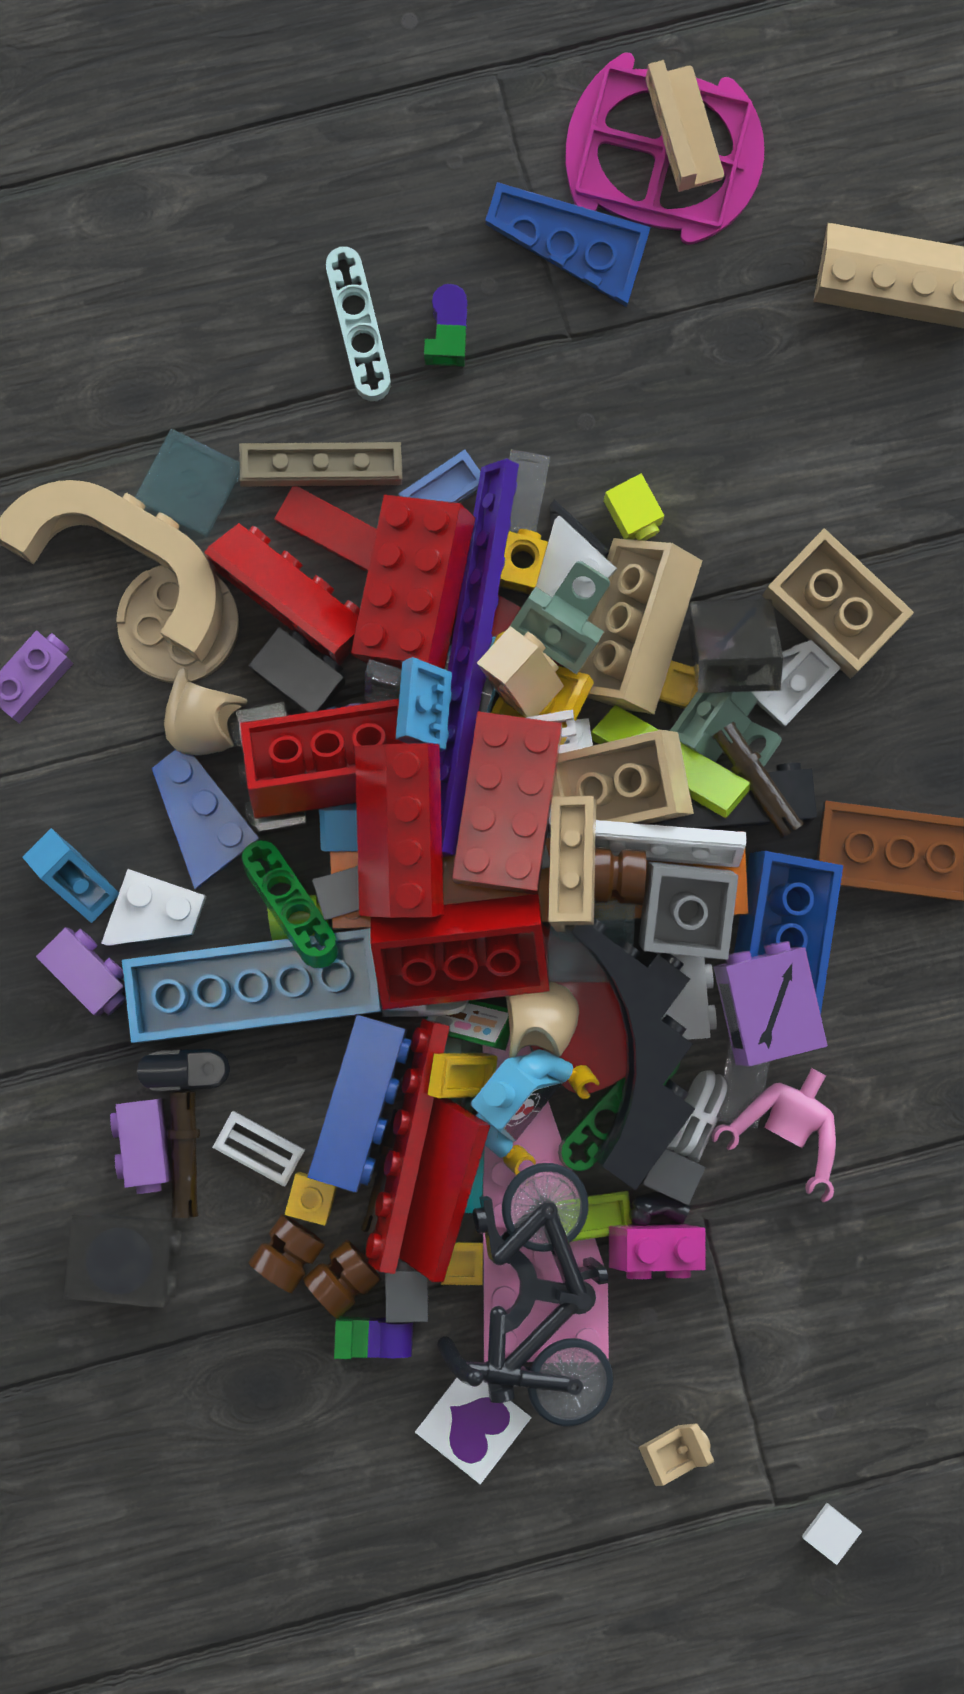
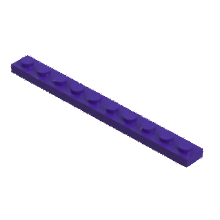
M507 458L481 467L473 514L476 519L459 597L447 671L452 672V698L449 704V736L446 742V750L440 752L442 857L455 856L477 711H479L482 688L486 681V676L477 662L489 650L492 643V627L495 609L499 601L498 590L501 572L505 564V547L507 535L511 527L512 504L517 490L516 480L519 464Z

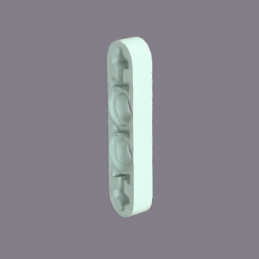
M338 247L328 255L326 270L355 388L363 399L378 401L389 393L391 380L362 261L354 249ZM346 259L348 265L355 264L349 270L352 285L345 286L342 272L340 270H333L339 267V260ZM356 295L364 300L365 307L361 313L351 315L343 310V301L349 296ZM360 333L369 334L375 341L373 348L366 353L357 352L352 347L353 338ZM372 361L376 378L384 379L378 382V389L371 390L369 384L362 385V382L367 381L364 363Z

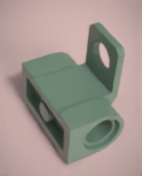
M577 561L553 597L535 586L510 626L523 636L527 632L532 633L546 647L543 653L577 675L604 633L603 630L587 619L608 589L610 581L586 563ZM580 576L590 578L595 584V593L590 597L577 595L573 589V581Z
M711 674L707 676L670 730L678 732L681 743L716 762L723 751L712 736L722 730L728 740L733 743L724 727L734 721L748 745L757 738L766 739V746L759 753L762 756L759 761L763 767L782 740L777 733L752 722L747 717L758 702V699L741 681L723 680Z

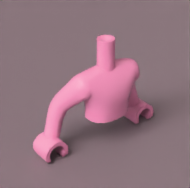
M812 1068L800 1090L783 1083H774L765 1089L730 1125L722 1124L713 1130L711 1135L713 1142L718 1140L721 1132L726 1130L731 1132L732 1139L727 1145V1150H732L738 1145L739 1135L771 1107L770 1116L764 1128L803 1148L811 1134L817 1131L819 1135V1149L815 1176L807 1181L805 1188L807 1194H810L816 1184L823 1182L826 1190L821 1196V1201L826 1202L833 1197L834 1187L829 1178L836 1149L834 1115L830 1109L815 1099L826 1075Z

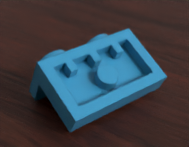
M414 657L402 662L396 728L397 740L407 744H440V752L446 750V742L449 736V704L452 698V672Z

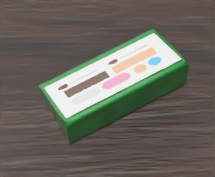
M469 1000L466 1007L459 1013L452 1015H430L426 1017V1020L450 1026L448 1032L450 1037L506 1051L510 1036L508 1008Z

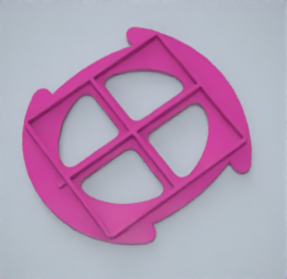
M628 52L622 53L610 61L584 90L569 124L565 165L574 203L577 206L597 211L599 206L616 216L642 225L681 231L680 239L685 244H695L704 241L728 227L746 208L757 188L764 163V137L757 112L752 101L733 79L724 77L716 86L696 78L703 103L718 115L730 134L733 144L732 152L728 156L719 155L725 181L715 194L696 205L678 209H666L660 204V196L670 162L662 135L659 138L652 139L609 128L605 123L608 113L619 103L637 94L649 92L646 84L647 69H633L634 56ZM606 143L648 153L654 157L655 163L644 200L634 201L609 181L601 168L597 156L598 148L601 144Z

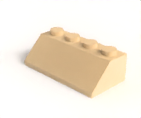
M827 223L813 302L964 328V247Z
M613 538L607 560L617 570L609 578L610 585L588 617V621L603 630L604 633L579 672L590 675L594 681L587 698L612 706L617 705L624 710L655 714L702 560L673 543Z

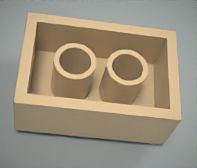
M825 528L774 579L762 595L805 637L812 640L836 662L850 679L914 613Z

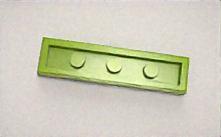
M615 705L591 731L593 741L603 744L657 731L658 729ZM680 742L690 797L722 817L727 818L750 791V782Z

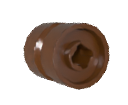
M595 848L594 903H607L611 897H615L619 904L643 905L646 884V851L622 849L619 855L615 856L610 849Z
M282 1214L269 1232L271 1242L262 1243L248 1263L264 1278L286 1292L293 1293L306 1274L303 1266L305 1264H313L326 1244L302 1224Z
M348 1239L329 1255V1264L319 1263L303 1278L304 1283L315 1298L336 1319L341 1317L355 1304V1295L357 1293L365 1295L382 1280L376 1269L368 1264L367 1258Z

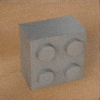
M648 861L638 945L644 951L728 960L738 875L731 870Z

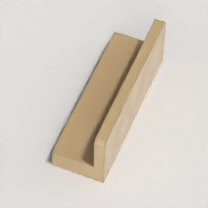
M664 60L648 64L646 84L678 192L721 181L724 177V171L693 67L685 66L667 71Z
M594 796L552 797L548 922L556 932H565V925H594L596 799Z

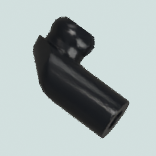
M654 1192L637 1196L632 1202L634 1207L630 1211L629 1216L632 1221L643 1226L650 1223L652 1215L658 1214L683 1225L691 1206L663 1193Z

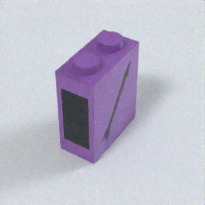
M789 941L764 946L766 954L751 957L750 951L730 954L726 964L714 966L736 1065L753 1066L828 1046L805 947L790 948Z

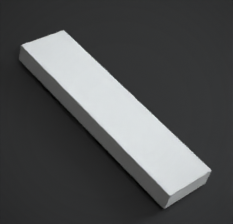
M596 820L595 848L610 849L615 856H618L622 849L646 851V860L739 867L746 846V832Z

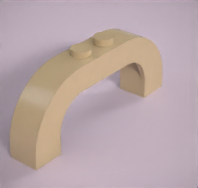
M76 480L56 481L38 486L20 496L4 511L0 517V545L32 564L36 562L47 543L58 532L71 526L88 525L106 532L174 572L179 582V597L175 609L160 633L169 644L201 663L203 662L220 630L223 615L222 591L218 578L203 552L187 535L178 530L180 525L176 521L160 512L156 517L144 510L145 504L128 493L120 497L102 486Z

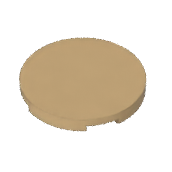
M160 565L144 571L131 582L120 600L116 623L121 645L128 658L138 669L156 680L174 683L179 669L186 668L189 681L194 682L209 676L224 664L232 653L237 641L239 614L230 590L218 576L223 598L222 622L217 638L202 663L169 644L160 633L178 601L179 582L176 574Z

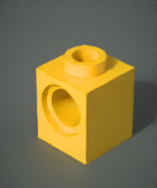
M518 529L517 533L509 531L504 554L505 564L501 572L499 587L530 595L537 585L548 541L541 540V535L531 530ZM519 551H525L533 557L534 563L528 568H518L512 563L511 557Z
M296 1173L285 1215L325 1226L330 1217L337 1187L307 1178L308 1174Z

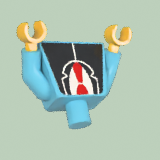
M541 1049L535 1050L528 1055L507 1058L472 1100L471 1106L478 1112L476 1116L490 1125L485 1146L498 1157H503L504 1164L515 1175L520 1173L518 1168L524 1160H530L534 1165L536 1160L522 1146H513V1142L520 1137L562 1083L568 1080L574 1091L582 1099L590 1098V1094L584 1087L585 1084L589 1082H594L596 1085L600 1084L586 1065L573 1068L572 1063Z

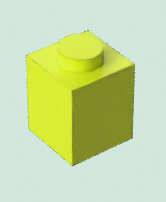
M642 473L605 492L604 503L624 539L633 540L636 538L637 540L646 541L660 531L658 526L662 525L664 514Z

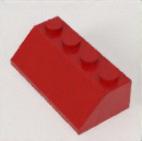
M238 523L204 551L213 570L290 630L294 629L305 637L319 653L328 655L339 665L351 653L360 608L349 600L345 604L338 601L332 596V593L335 591L333 587L317 575L313 579L306 576L300 571L303 566L301 562L284 550L281 555L268 546L271 542L270 538L258 528L252 526L247 530Z
M399 699L240 723L247 785L254 818L356 803L355 746L407 744L396 739Z
M413 743L355 746L359 916L399 918L443 915L440 744Z

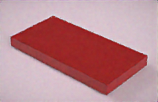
M434 1097L399 1258L430 1281L444 1282L490 1125L452 1100Z

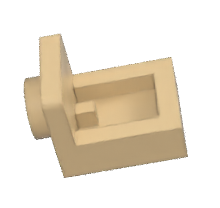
M698 1424L677 1425L639 1447L655 1486H664L695 1467H705L714 1462L710 1452L709 1439Z

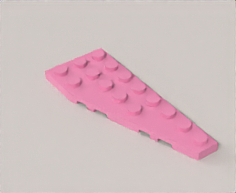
M510 1036L506 1051L482 1045V1053L498 1056L496 1070L507 1058H510ZM530 1046L522 1048L517 1056L530 1054L532 1052ZM549 1102L545 1104L520 1137L513 1142V1146H522L534 1157L536 1164L554 1163L564 1166L558 1155L559 1145L562 1140ZM485 1146L483 1197L488 1196L492 1199L496 1229L498 1234L502 1236L507 1230L502 1217L503 1197L508 1185L516 1175L504 1164L503 1157H498ZM524 1160L519 1165L518 1170L521 1172L534 1164L530 1160ZM540 1172L534 1174L517 1188L511 1203V1218L514 1223L533 1204L534 1199L538 1196H545L550 1201L579 1197L574 1184L560 1173ZM541 1227L529 1241L547 1243L543 1228ZM483 1233L484 1362L488 1361L491 1309L495 1306H502L505 1310L511 1308L519 1295L520 1280L516 1270L510 1264L496 1265L489 1259L485 1233ZM595 1238L569 1243L578 1268L584 1267L583 1259L593 1257L604 1266ZM525 1247L520 1249L532 1262L537 1278L563 1283L551 1251L539 1252ZM591 1278L584 1280L595 1290L596 1300L592 1309L584 1314H573L527 1362H534L536 1357L552 1343L569 1338L591 1342L600 1348L609 1360L608 1283L599 1285ZM535 1300L531 1312L520 1326L506 1333L505 1359L559 1304ZM571 1347L557 1351L545 1362L600 1361L595 1354L586 1349Z

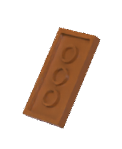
M824 801L817 861L843 865L840 885L843 887L964 902V818Z

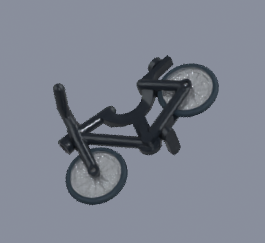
M540 1163L522 1170L508 1185L502 1202V1217L507 1230L502 1236L498 1234L496 1229L493 1204L490 1197H479L481 1207L473 1209L476 1231L478 1234L485 1233L489 1259L496 1265L510 1264L516 1270L520 1280L519 1295L514 1305L507 1310L502 1306H495L491 1309L488 1361L485 1363L465 1361L453 1340L447 1336H443L438 1340L437 1347L449 1369L462 1383L473 1387L479 1386L482 1381L488 1384L490 1402L504 1403L511 1401L515 1398L513 1386L526 1387L533 1408L542 1418L559 1426H577L588 1422L598 1415L605 1407L612 1392L613 1372L610 1362L602 1350L586 1340L576 1338L563 1339L547 1346L536 1357L531 1367L523 1365L573 1314H584L592 1309L596 1300L595 1290L584 1280L591 1278L599 1285L608 1283V1273L606 1268L593 1257L584 1258V1267L578 1268L569 1244L582 1230L588 1215V1196L583 1183L574 1172L562 1165ZM525 1247L539 1252L551 1251L563 1283L537 1278L532 1262L520 1249ZM535 1300L559 1304L505 1359L506 1333L520 1326L531 1312Z

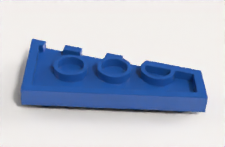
M497 182L485 220L488 227L623 306H628L651 227Z

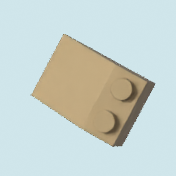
M657 730L559 754L553 797L594 796L596 799V820L649 824L694 814L678 732Z

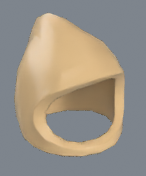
M181 668L175 678L166 706L164 719L166 739L177 751L190 755H207L234 747L228 731V719L234 711L246 706L248 701L240 696L191 683L188 679V670Z
M549 981L550 991L505 996L510 1026V1058L516 1057L518 1052L526 1046H539L558 1057L562 1055L576 1030L579 1016L578 1002L568 988Z

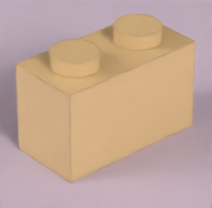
M510 626L481 657L477 664L506 704L525 718L538 716L564 687L555 673L559 667L550 657L543 653L546 647L536 636L530 632L523 636Z

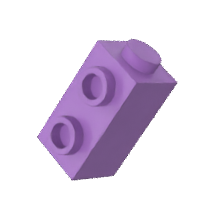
M36 630L0 670V708L19 724L74 664L65 656L70 649L54 634L51 633L45 638Z
M65 927L36 956L37 959L93 1015L101 1016L104 1012L108 1016L111 1015L126 1000V997L123 995L125 984L122 980L124 978L122 968L110 957L104 962L93 951L98 946L96 942L81 928L75 933L72 929Z
M162 1098L116 1104V1113H111L110 1122L113 1138L119 1137L121 1154L115 1155L117 1178L124 1179L125 1188L136 1186L137 1194L162 1191L161 1183L171 1181Z

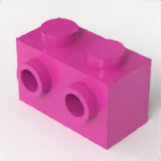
M687 1224L609 1226V1268L625 1271L626 1278L651 1279L652 1271H665L666 1278H690L691 1270H705V1228Z

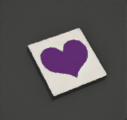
M455 1377L415 1429V1433L481 1484L532 1416L513 1400L504 1403L490 1402L487 1383L482 1381L479 1386L473 1387L462 1383Z

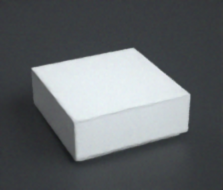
M826 1503L802 1537L837 1565L862 1531Z

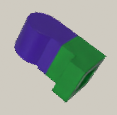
M445 284L437 288L433 294V316L437 321L436 339H425L424 361L425 365L465 367L467 296L458 285Z
M341 1316L336 1319L334 1359L408 1358L412 1356L413 1322L386 1323V1318Z

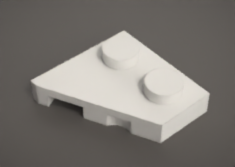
M561 516L554 520L536 585L537 588L551 597L554 596L577 561L586 563L608 579L617 570L609 560ZM580 576L573 581V589L581 597H590L595 593V584L590 578Z
M810 640L781 652L779 674L775 653L764 656L766 667L762 673L741 682L758 699L757 704L784 728L841 667Z
M128 869L101 944L114 946L124 943L193 935L207 896Z

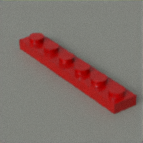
M422 1019L420 1028L417 1027L411 1041L414 1057L411 1069L408 1068L403 1077L402 1091L405 1093L402 1110L399 1109L394 1118L393 1132L396 1134L393 1151L390 1150L384 1163V1173L387 1179L384 1192L378 1194L375 1204V1215L378 1217L375 1233L369 1235L366 1245V1256L369 1258L368 1264L379 1272L396 1273L434 1100L433 1096L428 1095L434 1053H444L450 1026L436 1021Z

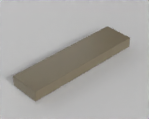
M401 442L239 443L240 487L402 485Z

